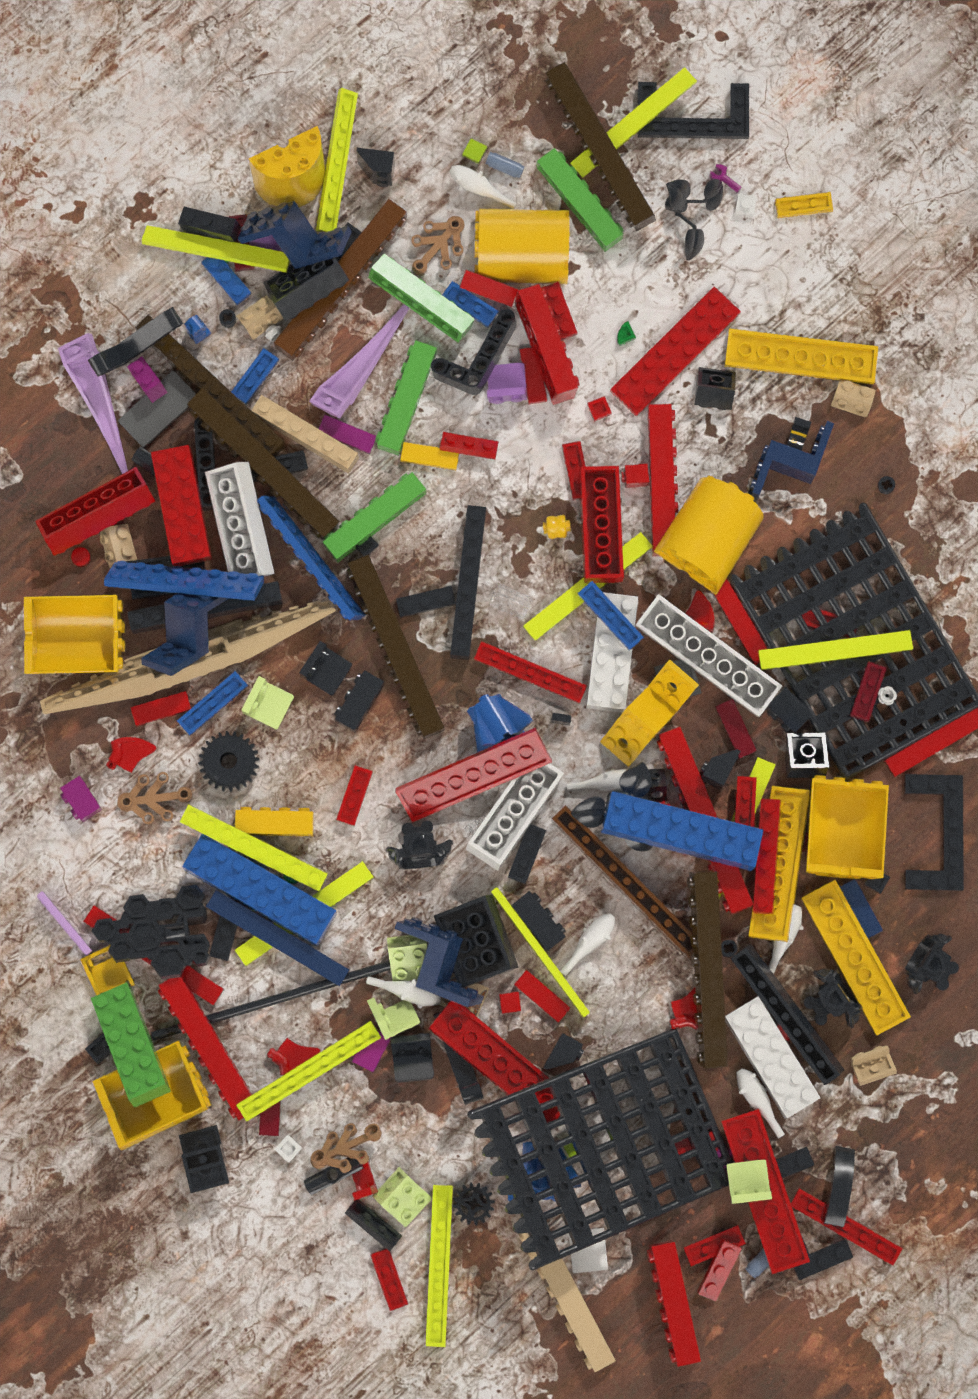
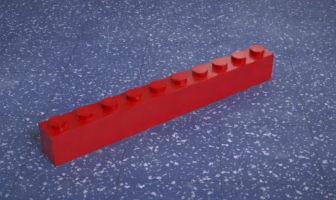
M681 727L659 734V740L656 743L659 751H663L666 758L663 760L666 768L672 771L673 776H671L674 787L678 786L680 794H678L681 804H685L688 811L718 818ZM708 860L710 864L707 865L708 870L717 871L718 894L722 893L724 898L722 905L725 912L729 911L730 915L753 907V902L739 868Z

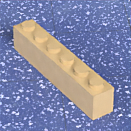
M263 395L260 396L251 410L268 426L348 474L359 459L356 451Z

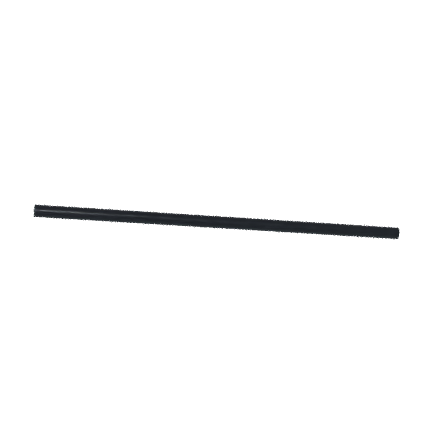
M390 960L348 972L342 984L391 970ZM325 979L206 1015L210 1024L338 985ZM178 1024L151 1032L153 1041L182 1033Z

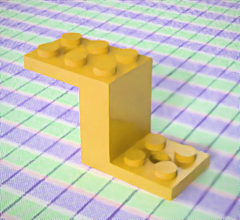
M669 660L649 686L625 709L600 743L629 767L647 744L673 718L699 684ZM670 682L674 683L677 689L673 688ZM622 738L628 742V745L622 741Z

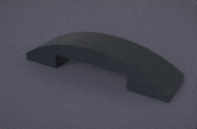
M835 1146L832 1163L834 1167L824 1224L844 1227L853 1183L855 1149Z

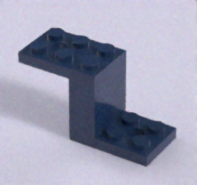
M291 201L288 203L283 202L275 207H267L258 212H251L241 228L238 240L243 244L272 235L296 269L341 256L352 231L349 226L317 234L295 201Z
M827 421L825 426L821 425L815 441H818V443H814L810 454L771 440L769 445H765L760 460L763 462H759L753 476L757 479L752 480L748 490V494L754 497L753 501L757 502L769 469L811 484L816 476L834 423Z
M178 593L165 601L166 643L142 657V665L173 676L209 653L207 612L229 598Z
M415 917L396 922V930L429 942L415 987L466 1007L482 1003L484 996L478 994L477 990L472 988L464 989L461 988V984L450 981L463 940L457 937V933L446 930V932L441 931L439 926L423 924V920Z

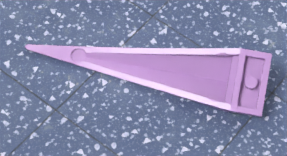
M403 304L386 325L352 359L317 389L309 402L340 419L348 406L352 405L408 312L409 307Z
M87 333L59 347L58 351L63 366L91 411L123 474L128 469L106 376L104 374L97 377L87 361L100 352L97 351L92 334Z

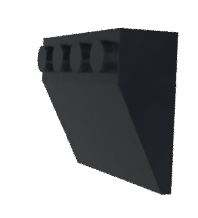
M332 258L296 269L291 264L288 266L287 272L280 271L263 282L273 303L285 321H287L288 319L295 318L302 310L312 307L319 299L329 296L330 292L336 288L343 287L349 279L337 259Z
M484 895L434 915L436 924L440 927L439 930L444 932L446 930L457 933V937L463 939L453 968L456 980L461 984V988L519 968L493 895Z

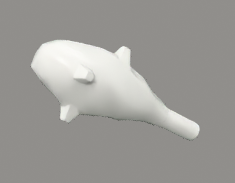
M461 165L452 166L450 169L451 177L459 185L460 191L464 189L477 195L497 200L510 209L514 208L516 203L500 194L489 180L483 176L482 171L478 173Z
M611 769V771L601 773L586 781L567 784L568 791L581 789L622 791L619 779L628 769Z
M794 905L788 942L774 941L772 959L768 966L773 974L779 960L793 943L798 931L804 928L801 925L802 908L800 906Z
M612 914L600 916L587 929H583L584 933L581 935L571 959L560 970L562 974L566 976L578 961L593 952L606 940H611L610 933L615 924V917Z
M368 976L366 984L383 988L395 994L401 1000L417 1004L418 1008L438 1005L441 1001L440 996L415 987L416 979L412 981H383Z
M745 1069L736 1072L739 1093L744 1095L751 1108L754 1110L759 1109L761 1116L769 1123L778 1138L785 1135L774 1118L770 1099L766 1093L767 1089L756 1078V1074Z

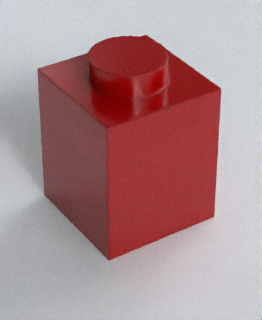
M648 463L625 465L624 471H621V481L625 483V488L649 485Z

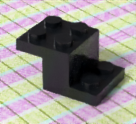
M217 1125L179 1135L183 1151L181 1157L190 1193L230 1183L225 1165L227 1161Z

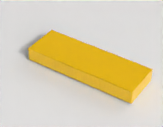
M831 192L775 199L777 218L833 212Z
M403 442L400 461L456 471L459 453L441 451L438 447Z

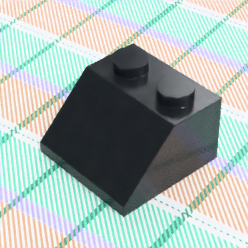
M357 147L358 165L370 180L379 187L392 186L395 169L394 152Z
M699 367L694 405L702 408L712 407L719 410H732L736 372Z
M786 687L766 707L768 711L766 714L773 721L777 720L785 733H796L813 715Z
M787 733L785 753L787 778H814L816 775L826 776L829 763L825 733Z
M736 749L712 757L709 762L705 761L699 771L702 775V781L721 790L741 751Z
M562 1033L542 1069L549 1070L573 1063L575 1060L578 1061L584 1052L581 1049L583 1044Z

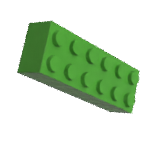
M126 982L92 997L91 1001L128 1100L134 1108L171 1092L133 990Z

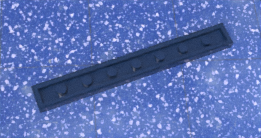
M215 890L206 905L210 910L339 987L350 970Z

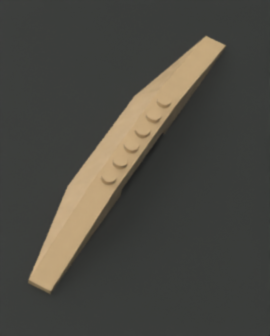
M328 598L307 603V607L299 609L298 606L290 607V611L279 613L277 610L273 611L270 616L261 617V615L252 616V620L243 622L242 619L210 629L208 630L209 653L173 676L142 665L141 658L153 650L124 660L123 669H120L119 672H106L98 677L95 674L90 677V681L83 684L78 682L72 685V689L63 692L61 690L41 700L43 714L151 695L156 691L187 682L198 676H204L215 670L224 669L229 665L241 663L335 612V607Z

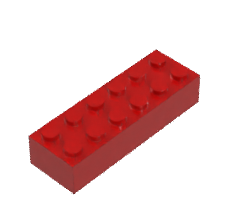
M540 284L518 290L514 303L530 346L534 347L537 355H540L539 361L544 383L551 402L555 405L574 399L580 383L577 375L573 374L571 359L566 356L565 342L560 340L559 326L557 323L554 324L552 318L554 314L551 306L547 305L546 292L544 289H541Z
M184 445L151 452L173 566H184L212 560L190 446Z
M619 466L581 467L579 478L584 583H590L591 581L594 583L622 582L624 579Z
M137 467L35 522L52 554L55 556L65 552L74 545L82 543L83 540L97 535L100 531L115 525L118 521L132 516L142 508L149 507L155 502V499Z
M671 1240L649 1245L650 1250H646L648 1261L653 1263L654 1270H651L653 1282L658 1285L655 1293L657 1301L662 1304L663 1308L659 1312L663 1323L666 1322L667 1329H664L666 1341L671 1345V1349H668L670 1361L675 1363L677 1367L701 1362L675 1242Z

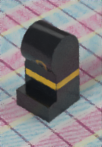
M795 417L787 446L802 451L812 422Z

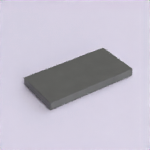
M171 371L160 381L168 393L153 403L145 395L118 420V423L143 449L188 409L187 403L196 395L174 371Z

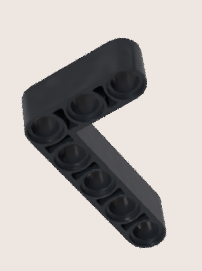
M171 307L116 346L94 355L87 361L97 377L102 376L127 364L180 327L183 322L174 307Z
M510 309L500 311L469 369L446 359L436 358L431 362L434 378L468 394H479L483 390L517 326L514 312ZM506 319H511L509 322H503ZM496 335H503L500 338H495ZM489 350H494L491 354L487 353ZM480 366H486L482 370L478 369ZM440 367L444 368L442 371H436ZM454 375H461L459 378H453ZM471 382H478L476 385H469Z
M196 418L194 430L199 493L203 511L214 510L212 503L206 504L204 502L205 498L210 496L209 487L204 485L203 481L206 479L205 472L216 469L214 438L211 430L207 432L206 430L199 429L202 421ZM204 441L210 443L207 448H201L200 444ZM210 460L211 464L204 467L201 465L202 461Z
M441 1012L433 1014L434 1018L436 1019ZM443 1041L464 1104L468 1105L484 1099L472 1065Z

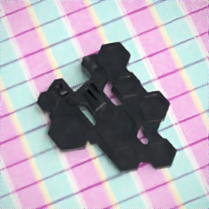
M197 884L182 886L176 898L149 901L144 894L129 896L123 907L124 913L120 920L112 921L111 918L97 920L92 929V934L99 943L106 942L110 945L108 952L116 963L148 958L152 960L151 966L162 980L181 977L185 968L191 966L192 962L197 967L206 966L210 959L208 954L210 944L205 934L190 935L189 926L205 924L208 918L206 907L203 905L206 897ZM179 915L176 923L163 925L157 923L172 920L174 916ZM132 925L128 933H119L120 930L128 929ZM178 942L179 944L160 947L161 944Z

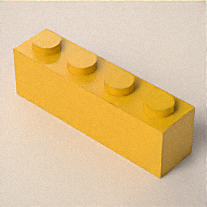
M240 807V810H235V827L255 836L313 837L314 812L310 811V808H298V811H290V808L281 807L279 811H271L270 807H260L259 810H252V807Z

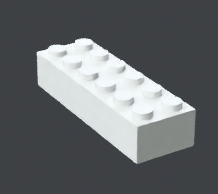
M236 462L205 472L228 572L256 573L258 576L264 575V577L274 574L249 462Z
M604 593L635 627L638 597ZM598 617L596 619L586 708L623 713L626 709L632 649L629 651Z
M547 764L513 779L468 842L466 850L498 871L553 793L564 773L553 765Z
M759 996L725 1016V1022L784 1119L789 1118L820 1099V1096Z

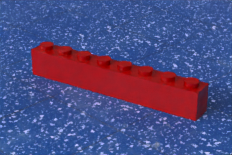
M649 404L652 557L659 556L654 550L675 519V513H678V502H675V495H678V484L674 483V476H677V465H674L673 458L677 456L676 446L673 447V439H676V428H672V421H675V410H672V404Z
M183 976L164 981L158 985L160 987L158 990L159 995L163 1000L167 999L170 1004L168 1010L173 1017L177 1016L180 1021L178 1026L183 1034L187 1033L190 1040H188L190 1047L193 1051L197 1050L200 1057H198V1060L202 1067L208 1068L210 1072L208 1077L213 1085H218L220 1089L218 1094L223 1102L227 1100L230 1105L228 1111L233 1119L236 1117L238 1121L243 1119L244 1117L237 1104L253 1094Z

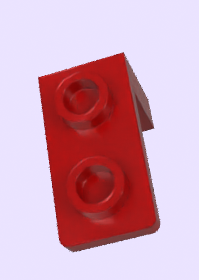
M369 1162L363 1164L364 1169L352 1174L357 1190L352 1193L354 1201L378 1192Z

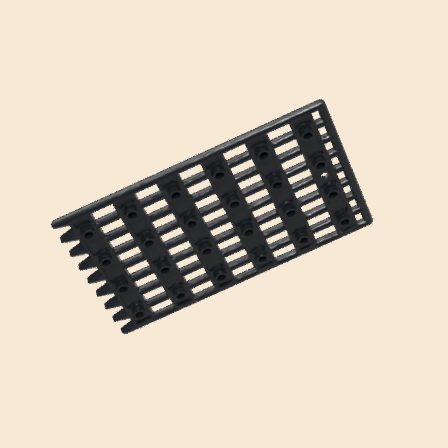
M864 502L859 505L861 518L858 519L850 511L843 513V528L834 520H829L826 523L828 536L825 537L819 530L812 529L809 534L812 545L809 546L801 538H796L793 541L794 555L785 547H779L777 550L779 563L776 564L770 557L763 556L760 560L761 573L752 565H746L744 568L746 581L743 582L735 574H731L728 577L768 649L777 648L769 633L778 628L787 642V645L784 647L833 641L846 634L849 638H856L857 635L854 630L864 625L870 636L878 635L870 621L880 616L889 630L888 633L910 630L912 641L916 640L925 656L916 661L910 651H901L908 665L898 670L892 660L890 653L842 659L832 664H829L828 661L820 662L823 669L814 674L808 664L800 665L806 678L799 682H796L788 667L780 668L796 697L813 713L809 720L816 732L825 733L827 751L845 780L856 776L978 708L977 691L869 507ZM873 533L876 534L883 546V549L876 553H873L865 539ZM859 542L867 558L859 562L856 561L849 549V546ZM840 551L843 552L851 565L843 571L839 569L832 557ZM824 560L827 561L834 573V576L827 580L823 579L816 567V564ZM893 565L903 580L894 586L884 570ZM807 569H810L818 583L810 589L806 587L799 575ZM875 575L879 576L886 588L885 591L876 595L867 580ZM791 578L794 579L801 591V594L794 598H791L783 584ZM860 583L870 598L862 604L859 603L851 589ZM774 587H777L785 603L776 608L766 593ZM844 592L853 606V609L843 613L835 597ZM758 596L761 597L768 609V612L761 616H758L750 602ZM911 598L914 599L922 613L913 619L903 604ZM827 601L837 616L829 622L826 621L818 607ZM897 607L906 622L897 628L887 614L888 611ZM811 610L820 624V627L813 631H810L802 617L803 614ZM793 620H796L804 636L796 640L793 639L786 627V624ZM930 631H933L941 645L940 648L932 652L923 638V635ZM883 658L892 674L882 680L880 689L890 686L896 694L902 691L911 707L901 712L894 700V703L889 705L895 716L884 721L876 707L880 703L878 700L879 695H877L872 715L878 726L868 731L863 720L850 716L857 693L849 697L840 681L850 676L856 688L859 689L861 679L856 672L865 668L868 661L874 663ZM949 664L953 665L961 679L952 685L942 668ZM933 673L937 675L944 687L943 690L935 694L925 679ZM917 682L920 683L928 697L919 703L909 689L911 685ZM831 686L835 687L842 699V702L835 706L831 705L824 693V690ZM816 694L826 711L817 716L807 699ZM971 696L973 702L963 706L961 701ZM955 706L957 711L947 716L945 710ZM938 715L940 720L930 725L928 720ZM852 718L862 734L853 740L843 723ZM901 719L906 720V726L900 725ZM922 724L924 729L914 734L912 729ZM834 728H837L845 742L844 745L836 749L826 734ZM905 733L907 738L897 743L895 738ZM889 743L890 748L883 752L879 750L880 746ZM872 751L874 757L864 762L862 756ZM856 761L858 766L848 771L845 766Z
M670 1029L472 1109L467 1113L469 1119H482L483 1121L475 1129L474 1135L477 1138H490V1142L482 1150V1155L498 1158V1161L491 1166L490 1174L493 1176H505L506 1178L498 1186L497 1192L500 1195H513V1199L505 1207V1212L521 1215V1218L514 1223L513 1231L518 1234L528 1233L529 1235L522 1242L520 1249L525 1253L536 1252L537 1256L528 1265L532 1271L729 1186V1180L723 1166L726 1165L727 1167V1164L733 1162L677 1029ZM669 1038H673L676 1049H673ZM650 1046L654 1058L640 1063L636 1052ZM680 1055L684 1067L680 1066L677 1056ZM617 1060L621 1071L607 1076L603 1065ZM658 1065L662 1076L648 1081L644 1070ZM583 1074L587 1085L573 1090L569 1079ZM685 1074H688L692 1085H688ZM624 1078L628 1090L615 1095L611 1083ZM665 1083L669 1094L655 1099L651 1088ZM549 1087L553 1099L539 1104L535 1093ZM591 1092L595 1103L581 1109L577 1097ZM693 1092L696 1093V1096L699 1100L698 1104H696L695 1099L692 1095ZM632 1097L636 1108L622 1113L618 1102ZM515 1101L519 1113L505 1118L500 1107ZM673 1101L677 1112L663 1118L659 1107ZM557 1106L561 1117L547 1123L543 1111ZM687 1108L691 1110L690 1115H687L685 1112ZM702 1110L706 1117V1122L703 1121L702 1116L700 1114V1111ZM599 1111L603 1122L588 1127L584 1116ZM640 1115L644 1126L630 1132L626 1120ZM523 1120L527 1131L512 1137L508 1125ZM680 1120L685 1131L671 1136L667 1125ZM565 1125L569 1136L554 1141L550 1130ZM606 1129L610 1141L596 1146L592 1135ZM708 1129H711L715 1140H711ZM647 1134L652 1145L637 1150L633 1139ZM688 1138L692 1149L679 1155L675 1143ZM530 1139L535 1150L520 1156L516 1144ZM572 1143L576 1155L562 1160L558 1149ZM716 1147H718L720 1150V1153L722 1155L721 1159H719L717 1155V1152L715 1150ZM614 1148L618 1159L604 1165L600 1153ZM655 1152L659 1164L645 1169L641 1158ZM538 1157L542 1169L527 1174L523 1163ZM696 1157L700 1168L686 1173L682 1162ZM580 1162L584 1173L570 1179L566 1167ZM622 1167L626 1178L611 1183L607 1172ZM663 1171L667 1182L653 1188L649 1176ZM703 1175L707 1187L694 1192L690 1180ZM546 1176L550 1188L535 1194L531 1182ZM588 1181L592 1192L577 1198L573 1186ZM629 1185L633 1197L619 1202L615 1191ZM670 1189L675 1201L661 1206L656 1195ZM553 1195L558 1207L543 1213L539 1201ZM595 1200L600 1211L585 1217L581 1205ZM637 1204L641 1215L627 1221L623 1209ZM561 1214L565 1226L550 1231L546 1220ZM603 1218L607 1230L593 1236L589 1224ZM569 1233L573 1245L558 1250L554 1239Z

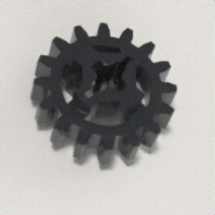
M470 1182L469 1188L462 1185L463 1191H456L459 1197H453L457 1204L452 1207L458 1209L455 1215L462 1216L461 1222L467 1219V1225L474 1221L475 1226H477L478 1220L485 1223L484 1217L490 1218L489 1210L494 1211L495 1209L490 1206L495 1202V1200L489 1198L492 1192L486 1193L487 1186L481 1189L480 1183L473 1187L472 1182ZM474 1190L472 1196L468 1198L462 1197L466 1192ZM480 1192L486 1197L487 1204L481 1202L479 1198ZM476 1198L477 1203L483 1205V1207L479 1206L471 1209V1205L464 1201L469 1202ZM460 1204L467 1207V1215L463 1213ZM479 1210L485 1211L482 1215L474 1217L475 1212Z

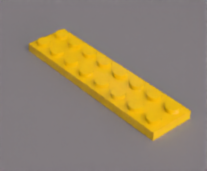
M729 328L724 367L832 380H847L874 385L878 346Z
M772 786L770 799L781 800L774 914H754L752 910L749 930L750 938L788 942L811 795L810 790Z
M836 880L802 897L803 904L855 999L862 1005L863 1008L861 1010L875 1035L877 1036L910 1018V1014Z

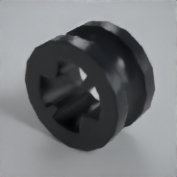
M225 309L219 314L222 326L230 328L235 325L237 319L234 311ZM225 315H226V316L232 315V316H231V320H232V321L230 322V321L227 320L226 322H224V321H225L224 316H225Z
M890 476L882 477L878 482V490L883 494L893 492L895 488L894 479ZM889 481V485H892V487H888L885 490L883 489L884 485L882 486L881 483Z
M733 940L723 941L721 943L722 955L724 957L734 956L738 950L737 944ZM732 944L733 953H725L724 945Z

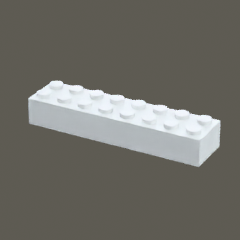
M659 594L635 625V627L757 717L761 716L782 687L781 684Z

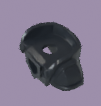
M426 820L422 822L421 827H414L411 823L403 824L401 830L405 836H403L404 844H402V849L389 846L385 848L390 860L395 865H398L399 869L407 870L443 865L444 860L451 854L454 843L453 840L449 839L441 844H437L433 833H431L433 824Z
M941 933L936 935L927 934L919 943L903 970V973L906 975L907 985L913 990L914 994H918L921 991L922 983L930 979L935 982L938 990L943 991L949 987L947 978L950 974L958 972L959 965L954 961L950 962L951 956L944 952L942 948L952 940V936Z
M827 968L814 970V977L825 983L818 988V998L815 999L809 996L804 999V1006L807 1009H814L816 1012L815 1023L822 1026L827 1023L828 1014L831 1013L834 1017H839L845 1013L847 1026L853 1029L860 1019L862 1005L852 996L841 979L838 969L835 971Z

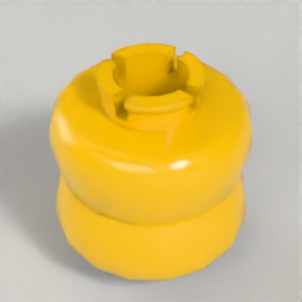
M565 515L548 516L546 522H543L544 534H548L549 539L557 537L566 538L567 532H571L570 520H566Z

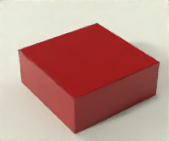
M605 396L587 403L594 422L612 415Z
M519 992L499 994L502 1014L521 1011Z

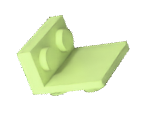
M258 676L242 708V712L277 730L294 696L267 683L266 679Z
M412 935L387 938L392 980H417L427 951V942Z
M375 998L367 1000L385 1040L420 1023L412 1004L408 1001L403 1000L384 1009L381 1003H376Z
M765 1159L727 1164L732 1204L772 1199Z
M400 1167L378 1189V1192L373 1195L374 1199L404 1227H407L432 1199Z

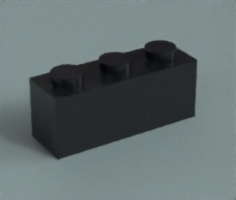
M185 206L178 222L184 232L235 243L241 229L238 221L234 218Z
M365 670L362 674L358 673L353 682L356 685L352 690L349 689L344 696L345 703L343 706L339 705L334 713V716H336L335 722L354 733L358 730L385 685L384 681Z
M528 891L511 906L546 952H548L566 937L564 935L566 930L560 923L556 924L552 920L554 915L547 907L544 909L540 905L542 900L535 892L532 894Z

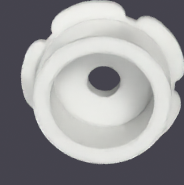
M271 325L268 327L265 337L271 342H275L282 333L281 326Z
M890 686L881 688L878 692V700L882 704L891 705L897 698L896 692Z

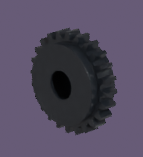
M226 731L225 736H222L219 732L218 738L211 736L213 740L211 743L206 741L207 748H201L204 754H199V758L203 759V761L198 762L199 766H203L200 769V773H206L203 776L204 780L210 779L208 784L211 786L214 783L216 790L222 787V792H225L226 788H229L231 793L233 788L236 787L240 791L241 785L246 788L247 781L253 782L251 779L252 775L257 776L254 770L260 768L256 764V762L260 761V758L255 757V755L259 752L258 750H252L255 744L249 745L250 738L244 740V734L237 737L236 731L232 735ZM226 755L237 757V763L231 769L223 768L221 765L222 759Z

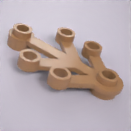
M452 216L447 222L441 223L426 221L423 225L426 233L430 234L437 230L446 231L439 236L421 237L420 235H414L411 241L414 247L434 244L422 259L414 261L412 270L415 275L423 276L427 272V264L440 249L442 257L440 262L441 268L443 270L451 268L452 262L449 259L447 240L452 235L454 246L452 247L453 254L455 256L463 254L464 249L461 245L460 233L464 230L465 224L461 217ZM457 222L459 225L457 227H453L452 223ZM431 225L432 229L428 230L426 226ZM420 239L421 241L420 243L416 244L414 243V240ZM459 247L461 251L455 252V248ZM443 262H449V266H444ZM422 264L423 268L418 269L416 266Z
M160 772L157 775V780L144 796L137 797L142 788L150 783V778L142 774L138 777V782L130 793H123L118 797L117 805L124 812L133 811L142 818L145 824L149 825L154 822L153 814L143 811L138 806L146 804L157 812L165 822H170L173 820V813L170 810H165L156 802L179 799L182 803H188L192 800L193 793L188 787H181L177 792L156 794L162 785L169 781L168 774ZM161 775H166L165 781H160ZM142 777L147 778V782L145 784H142L140 782ZM183 791L188 792L186 798L181 797ZM130 799V804L124 805L123 801ZM170 813V819H165L164 814ZM147 815L152 817L150 822L145 821Z
M349 1123L344 1127V1132L340 1139L336 1132L328 1133L326 1136L327 1140L322 1149L314 1151L311 1155L310 1162L312 1166L316 1169L332 1166L339 1168L342 1173L349 1172L351 1170L350 1162L347 1159H334L338 1155L357 1159L360 1164L367 1163L369 1156L365 1150L356 1151L351 1149L369 1140L373 1142L378 1141L382 1135L379 1125L375 1123L369 1124L364 1130L365 1134L349 1142V1138L357 1133V1128L353 1123ZM332 1145H336L334 1149L330 1150Z

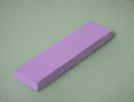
M41 891L37 895L41 903L86 956L92 954L94 951L46 893Z

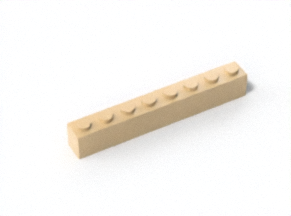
M528 1233L518 1234L522 1242L529 1237ZM536 1252L528 1253L531 1260L537 1256ZM563 1259L537 1269L541 1279H546L549 1284L546 1287L551 1298L556 1297L559 1303L555 1306L560 1316L565 1315L568 1320L565 1325L570 1334L574 1332L577 1338L574 1342L579 1352L584 1351L587 1358L583 1360L588 1369L593 1368L594 1372H597L615 1362L614 1356Z

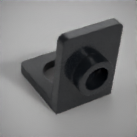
M649 769L651 787L647 793V800L657 803L666 802L667 784L665 769ZM659 791L662 793V796L659 798L652 797L654 792Z

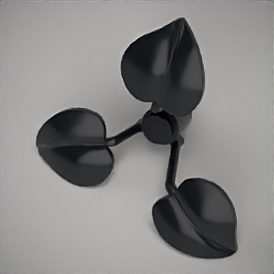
M678 179L666 183L669 196L665 201L666 210L675 212V216L680 217L692 227V229L687 231L685 237V256L687 261L694 258L703 248L704 232L702 229H697V226L681 213L687 210L688 203H706L707 210H715L723 198V184L718 179H712L706 184L704 189L705 199L687 200L691 188L686 180Z
M644 762L629 768L621 775L619 785L621 790L625 792L622 794L630 796L633 794L635 797L641 798L648 793L651 787V775ZM611 792L607 795L606 802L603 798L596 796L583 800L571 811V815L588 828L600 826L604 820V811H606ZM624 839L626 844L636 851L645 852L653 847Z

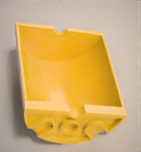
M318 126L288 139L289 143L284 148L276 145L248 158L255 190L265 202L278 206L283 202L295 201L298 207H302L310 203L320 193L324 182L325 164Z
M479 208V211H475V222H479L475 223V240L479 241H475V258H478V265H474V273L500 283H568L569 210Z
M710 475L702 477L697 482L654 552L679 570L687 572L690 575L689 577L716 595L763 521L764 513L753 501L754 497L740 491L736 484L732 482L726 483Z
M117 595L24 597V674L119 672L120 669H123L121 653L125 652V640L122 639V633H125V622L122 621L120 613L123 610L122 600H119Z
M816 775L812 778L806 873L846 879H860V877L867 879L883 878L889 785H883L882 781H871V784L864 783L862 779H852V781L845 782V778L834 777L828 780L826 776Z
M179 1040L156 1051L171 1090L167 1094L134 1108L128 1100L118 1070L92 1081L107 1115V1120L118 1148L121 1151L209 1110L211 1103L208 1098L207 1089L201 1082L202 1077L194 1063L190 1062L188 1058L191 1055L187 1046L182 1047Z

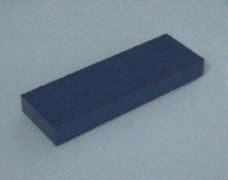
M856 879L841 886L840 889L867 938L883 931Z

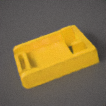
M110 945L80 959L96 996L122 985L128 980L131 986H135L126 962L116 963L113 958L94 965L92 959L108 952Z

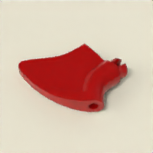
M698 590L685 614L710 633H713L715 627L713 608L706 596Z
M118 738L110 742L112 753L108 758L109 761L106 763V767L115 770L116 766H119L132 773L136 765L142 759L155 752L157 748L154 744L140 738Z
M695 987L682 999L670 1002L675 1017L669 1021L672 1029L691 1027L694 1030L698 1029L694 1020V1015L697 1013V1008L693 1001V995L696 994Z
M286 1038L277 1051L271 1048L267 1053V1057L271 1058V1061L279 1067L280 1075L283 1076L320 1053L321 1050L315 1047L298 1045L289 1038Z

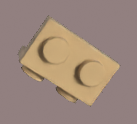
M267 295L236 316L252 339L263 334L271 325H275L283 320L281 313Z
M839 380L831 406L867 417L876 390L851 381Z
M128 524L109 526L100 532V542L104 546L105 560L109 568L112 567L114 562L137 560Z
M878 1046L872 1051L860 1052L851 1058V1066L860 1086L897 1074L888 1046Z

